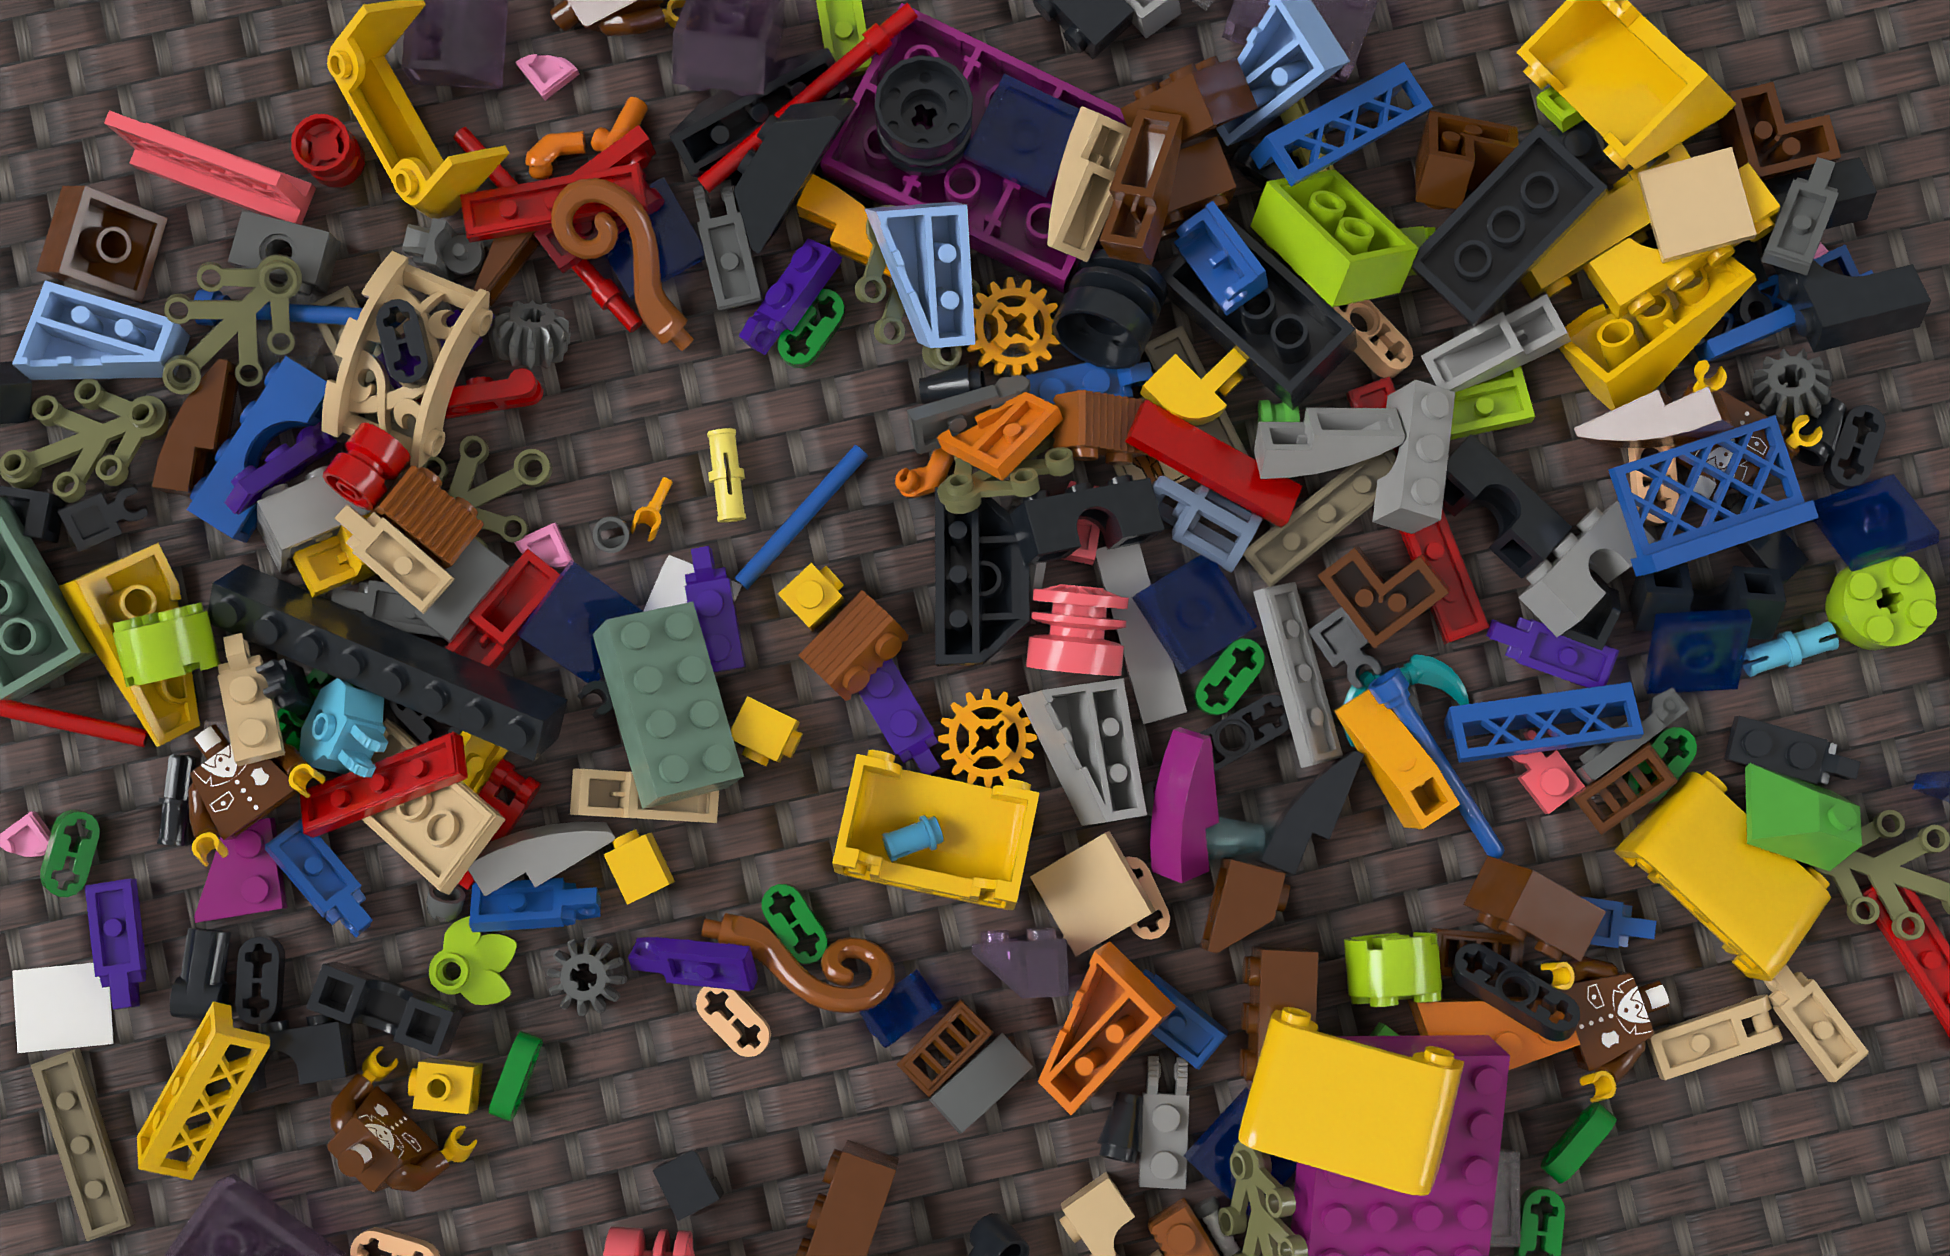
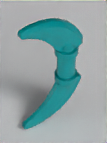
M1413 654L1410 657L1409 663L1404 664L1400 668L1411 686L1418 683L1441 689L1459 705L1469 704L1468 694L1461 679L1452 668L1442 661L1430 656ZM1368 671L1360 674V679L1366 687L1360 690L1351 685L1343 705L1366 691L1370 683L1379 676L1377 674L1372 675ZM1344 729L1345 736L1350 746L1355 747L1346 730Z

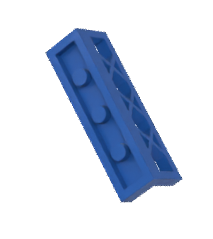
M1405 62L1266 135L1251 152L1250 156L1259 170L1275 161L1292 187L1426 114L1433 105ZM1402 88L1415 106L1409 110L1390 105L1391 98L1395 97ZM1369 110L1379 113L1378 124L1374 129L1357 124V117ZM1334 129L1345 131L1343 146L1339 148L1322 142L1323 135ZM1354 135L1360 136L1353 140ZM1300 147L1311 150L1309 164L1298 170L1289 153ZM1319 154H1324V155H1325V156L1319 158Z
M1846 244L1814 259L1822 267L1824 264L1837 259L1845 276L1874 274L1872 270L1859 274ZM1777 274L1768 277L1769 281L1759 284L1757 287L1760 293L1772 287L1770 295L1762 294L1766 295L1770 299L1772 306L1779 308V310L1744 325H1738L1733 317L1732 306L1730 312H1726L1721 318L1726 321L1721 335L1707 341L1703 337L1694 347L1699 361L1707 360L1711 362L1796 325L1795 312L1791 303L1777 298L1779 294ZM1733 324L1739 326L1731 330Z
M1631 682L1451 706L1443 722L1447 739H1454L1459 763L1639 739L1644 734ZM1626 715L1629 727L1613 729L1599 720V718ZM1577 721L1586 722L1579 734L1567 735L1553 726L1555 724ZM1591 726L1598 730L1594 732H1587ZM1533 727L1541 729L1533 740L1521 741L1507 732ZM1489 733L1495 735L1488 746L1468 749L1467 736ZM1545 733L1552 736L1550 738H1542ZM1500 739L1506 742L1505 744L1496 745Z

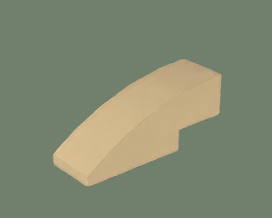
M1081 106L1067 142L1054 189L1049 219L1048 246L1088 262L1114 201L1109 189L1129 137L1130 127Z
M573 769L570 815L717 823L719 790L642 809L632 772Z

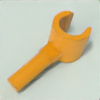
M663 477L648 506L641 507L636 511L630 528L631 534L634 533L638 524L644 523L652 528L647 541L654 540L662 520L659 512L673 483L672 480Z

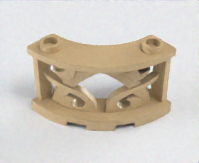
M392 251L374 272L361 293L368 300L358 320L349 317L341 334L334 355L341 357L342 361L336 381L331 379L327 380L322 409V431L338 438L342 432L352 436L361 423L373 424L398 440L411 456L410 466L413 465L419 469L431 456L436 457L444 445L445 432H443V425L455 382L477 339L480 336H484L489 330L493 313L489 310V291L480 288L476 292L408 264V257ZM408 287L427 294L429 297L420 302L408 290ZM394 299H401L409 302L420 312L423 318L434 367L426 385L414 389L402 386L390 392L388 373L382 362L373 355L377 343L381 344L376 325V316L384 303ZM442 301L464 309L452 327H447L446 320L455 312L441 310L434 313L431 317L429 315ZM400 312L396 314V321L401 324L395 329L403 339L406 336L403 328L404 322L402 321L406 317ZM440 340L445 341L443 347H441ZM372 370L375 374L377 395H375V384L370 383L368 387L364 386L367 371ZM423 396L421 403L416 401ZM390 411L394 412L397 424L409 430L407 426L408 417L411 415L415 417L416 424L413 438L392 429ZM359 414H377L379 424L361 417Z

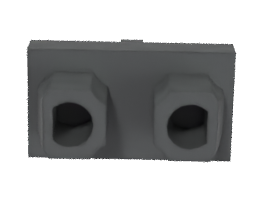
M432 218L430 228L411 224L407 226L402 251L407 255H412L413 262L416 265L428 267L434 275L454 282V273L469 275L480 268L483 261L481 245L478 242L470 243L466 235H458L446 220Z

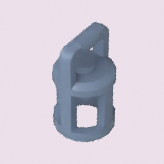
M1159 476L1156 481L1152 482L1162 520L1174 526L1172 529V540L1182 543L1219 564L1224 570L1232 573L1263 518L1255 513L1248 512L1204 485L1199 486L1192 492L1165 476ZM1165 495L1178 501L1175 509L1162 502ZM1203 516L1238 536L1236 541L1233 542L1199 523L1200 517Z

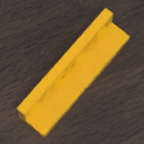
M212 1002L137 1136L139 1170L193 1180L270 1047L269 1036L233 1027L231 1005ZM230 1044L251 1049L247 1056L228 1062L224 1055ZM227 1077L231 1084L229 1089L208 1096L205 1091L206 1085ZM208 1112L211 1118L208 1124L189 1130L185 1123L188 1118ZM188 1145L192 1152L187 1162L165 1158L168 1152Z

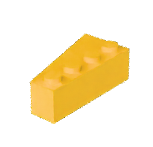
M1682 142L1666 151L1651 167L1644 164L1638 169L1629 171L1626 176L1613 184L1614 188L1612 190H1606V194L1521 280L1532 299L1543 292H1546L1549 298L1558 294L1572 284L1569 277L1582 269L1588 275L1590 261L1627 238L1639 244L1649 239L1646 232L1652 229L1638 174L1641 171L1691 158Z

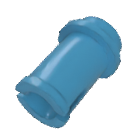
M925 815L920 816L917 823L882 834L883 844L891 862L928 847L931 851L936 850L937 844L944 842L940 825L935 816L926 818Z

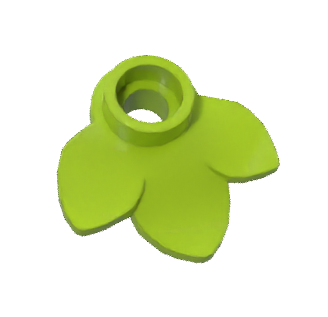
M470 916L454 922L445 933L443 950L437 953L430 963L429 978L432 985L438 991L445 994L461 993L468 1001L475 1005L495 1004L508 998L511 995V990L500 973L513 960L517 949V942L502 934L481 936V932L472 933L469 926ZM451 962L457 963L461 969V974L456 980L450 979L446 974V967Z

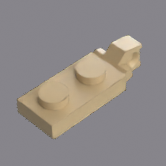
M346 504L334 518L353 534L346 542L353 549L352 553L423 614L454 582L455 578L386 518H381L375 512L365 519L350 505Z
M242 633L223 637L228 663L218 665L220 674L218 675V681L235 763L239 767L285 755L274 698L268 699L264 695L263 689L268 688V683L264 676L256 671V667L263 664L262 657L260 655L251 657L248 641L243 639Z
M1785 965L1772 981H1764L1768 989L1772 991L1768 996L1770 1003L1773 1005L1772 1008L1828 1082H1837L1869 1054V1051L1814 979H1807L1802 972L1793 974L1789 967Z

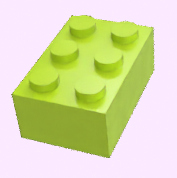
M1335 169L1318 172L1292 187L1286 178L1267 181L1250 225L1265 241L1267 246L1275 250L1292 267V270L1301 276L1319 294L1320 298L1331 307L1400 293L1419 250L1406 235Z

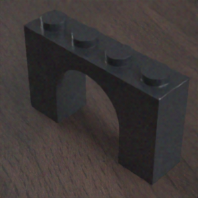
M1860 157L1835 163L1828 186L1838 189L1837 192L1839 194L1826 229L1866 220L1877 194ZM1813 169L1762 181L1780 205L1774 224L1777 222L1793 179L1796 180L1799 177L1809 180ZM1773 230L1761 238L1763 255ZM1814 259L1808 275L1773 265L1778 275V286L1781 296L1784 300L1790 301L1795 312L1797 330L1802 337L1807 338L1813 353L1918 328L1921 326L1931 303V299L1913 264L1865 276L1840 275L1820 266Z

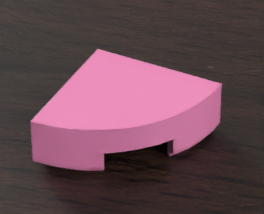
M531 54L515 62L545 101L580 75L578 69L562 57Z
M552 523L514 542L522 554L529 549L550 567H554L553 569L568 568L575 565L556 523Z
M29 812L0 834V847L7 852L23 857L45 856L51 831L37 812Z

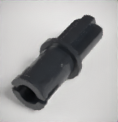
M173 754L168 758L164 798L159 797L158 802L162 803V815L157 844L188 846L190 820L188 789L193 783L190 773L196 768V759L193 756Z

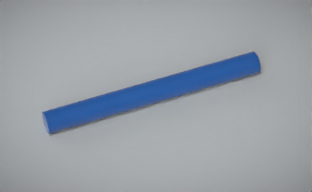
M855 444L734 578L748 590L869 456Z

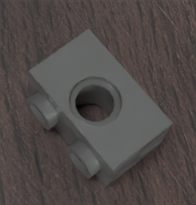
M242 210L228 263L235 268H257L264 258L277 254L283 248L291 247V259L298 264L302 273V284L296 294L310 296L312 290L327 294L341 242L327 231ZM276 269L270 273L269 278L284 283L288 276L283 270Z

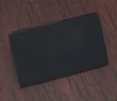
M1743 495L1728 507L1727 510L1736 515L1740 514L1748 496ZM1756 502L1754 509L1763 505ZM1718 516L1714 520L1719 521L1724 518ZM1784 530L1736 545L1754 567L1779 569L1783 585L1809 560Z

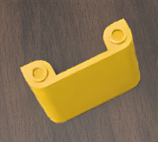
M1566 0L1517 51L1529 64L1523 72L1541 90L1547 84L1552 86L1609 144L1603 152L1622 170L1628 164L1634 169H1638L1720 120L1736 105L1731 97L1696 62L1692 61L1628 0Z
M868 750L867 756L856 755L832 862L834 872L856 879L982 906L1014 910L1018 900L1039 798V792L1030 791L1031 784L1020 780L1004 779L1003 786L995 785L992 789L903 770L901 765L894 763L895 755L887 752ZM925 815L926 818L935 816L940 825L944 842L937 844L936 850L931 851L928 847L891 862L883 844L882 834L917 823L920 816Z
M1708 771L1703 775L1697 772H1687L1614 852L1630 867L1637 863L1641 869L1649 873L1647 878L1653 883H1660L1724 943L1722 948L1727 953L1736 954L1737 956L1732 963L1748 978L1772 981L1785 967L1831 899L1829 892L1826 890L1830 884L1819 872L1811 867L1804 869L1794 859L1747 844L1746 813L1724 794L1728 790L1725 784Z
M1284 1007L1282 1011L1275 1010L1271 1015L1243 1113L1238 1140L1245 1146L1264 1153L1394 1191L1417 1196L1428 1195L1439 1172L1464 1061L1454 1059V1053L1435 1046H1427L1424 1052H1416L1411 1058L1318 1032V1025L1310 1020L1311 1014L1305 1010L1293 1007Z

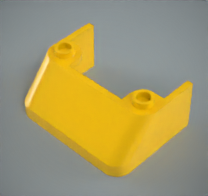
M394 0L364 4L332 44L327 58L328 70L337 82L400 197L431 219L452 216L462 207L460 195L475 192L507 157L509 151L504 145L448 156L443 161L385 57L426 5L424 0Z

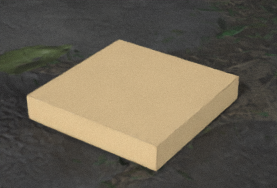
M1732 147L1639 172L1640 187L1662 263L1751 240L1756 237L1757 233Z
M1110 831L1030 876L1075 956L1080 955L1156 911Z

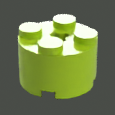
M1879 555L1845 567L1835 577L1825 602L1828 621L1835 628L1836 634L1844 641H1849L1866 650H1880L1907 644L1922 635L1928 626L1933 624L1937 616L1936 595L1930 578L1917 561L1906 556ZM1881 598L1884 606L1879 609L1876 600Z
M202 602L113 623L115 632L112 634L126 687L186 675V673L192 672L194 669L200 668L202 671L221 664L208 612L204 611Z
M1413 932L1414 937H1409V935H1399V933H1385L1344 939L1348 995L1351 996V1003H1370L1371 1007H1387L1399 1005L1398 1000L1413 999V1002L1441 1001L1442 980L1438 934L1435 932Z

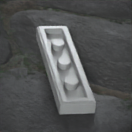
M1140 544L1107 550V547L1098 548L1095 559L1104 590L1129 598L1128 609H1109L1112 619L1126 620V628L1115 630L1119 644L1124 646L1123 658L1142 725L1186 713L1187 709Z
M1292 582L1254 591L1255 601L1301 768L1342 758V750L1296 583Z

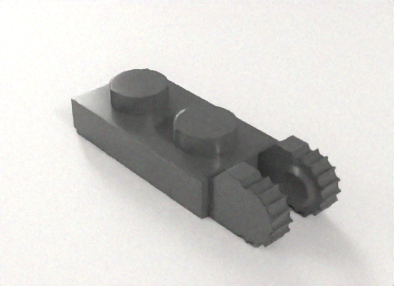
M724 180L720 188L728 215L712 218L710 198L703 186L693 188L700 221L697 222L718 311L721 312L763 302L751 246L741 213L739 212L732 180Z
M1012 375V377L999 379L995 386H986L908 409L907 415L911 440L916 453L923 454L941 448L937 437L942 432L949 429L952 436L962 433L978 425L974 418L975 416L989 409L999 408L1006 401L1024 392L1030 393V380L1023 375Z

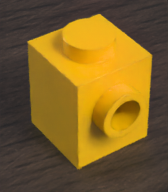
M812 563L778 593L780 598L812 632L845 602L843 596L838 592L844 584L827 566L819 571Z
M748 696L731 728L733 740L745 746L741 755L764 766H767L770 759L780 763L784 755L791 758L803 733L796 731L800 724L799 721Z
M637 829L614 839L612 844L615 849L603 854L627 905L675 882L652 832L639 836Z
M426 1058L419 1061L418 1068H412L408 1082V1095L414 1096L413 1109L460 1114L474 1112L478 1109L483 1063Z

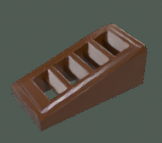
M537 231L494 238L473 289L476 292L480 288L490 292L489 307L495 303L540 245V242L534 235Z
M1647 741L1574 795L1573 799L1602 835L1672 787L1678 780L1651 743ZM1644 760L1658 777L1652 783H1650L1638 767V764ZM1628 771L1643 788L1637 795L1622 777ZM1612 782L1617 785L1628 800L1622 806L1607 788ZM1599 793L1613 811L1608 817H1605L1591 798L1595 794Z
M1431 928V932L1438 934L1441 976H1452V966H1448L1450 939L1457 940V951L1464 945H1467V941H1475L1476 944L1484 945V942L1492 943V951L1501 955L1502 944H1510L1509 961L1522 968L1524 942L1507 934ZM1474 962L1473 968H1467L1466 970L1474 974L1476 970H1481L1482 965ZM1495 972L1493 980H1497L1498 973Z
M960 998L896 1065L930 1097L994 1031ZM957 1017L976 1034L971 1041L952 1024ZM944 1030L963 1047L958 1054L939 1037ZM931 1043L950 1060L945 1067L926 1050ZM918 1056L937 1073L932 1081L913 1063Z

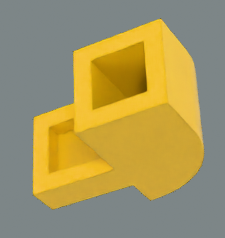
M1233 348L1200 379L1174 354L1142 386L1140 394L1150 402L1194 426L1203 425L1218 418L1224 412L1227 405L1216 394L1220 392L1226 397L1244 379L1239 372L1247 360Z
M371 513L366 514L363 517L367 519L371 515ZM342 525L336 536L294 552L292 558L312 598L350 582L352 585L357 584L376 574L352 553L353 549L346 542L353 534Z

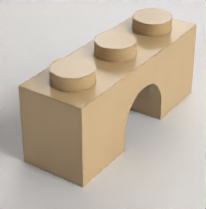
M1105 1172L1061 1203L1065 1216L1059 1219L1074 1243L1080 1239L1084 1241L1092 1253L1090 1256H1120L1114 1249L1115 1235L1124 1224L1135 1217L1131 1207L1107 1172ZM1157 1249L1149 1256H1163V1254Z

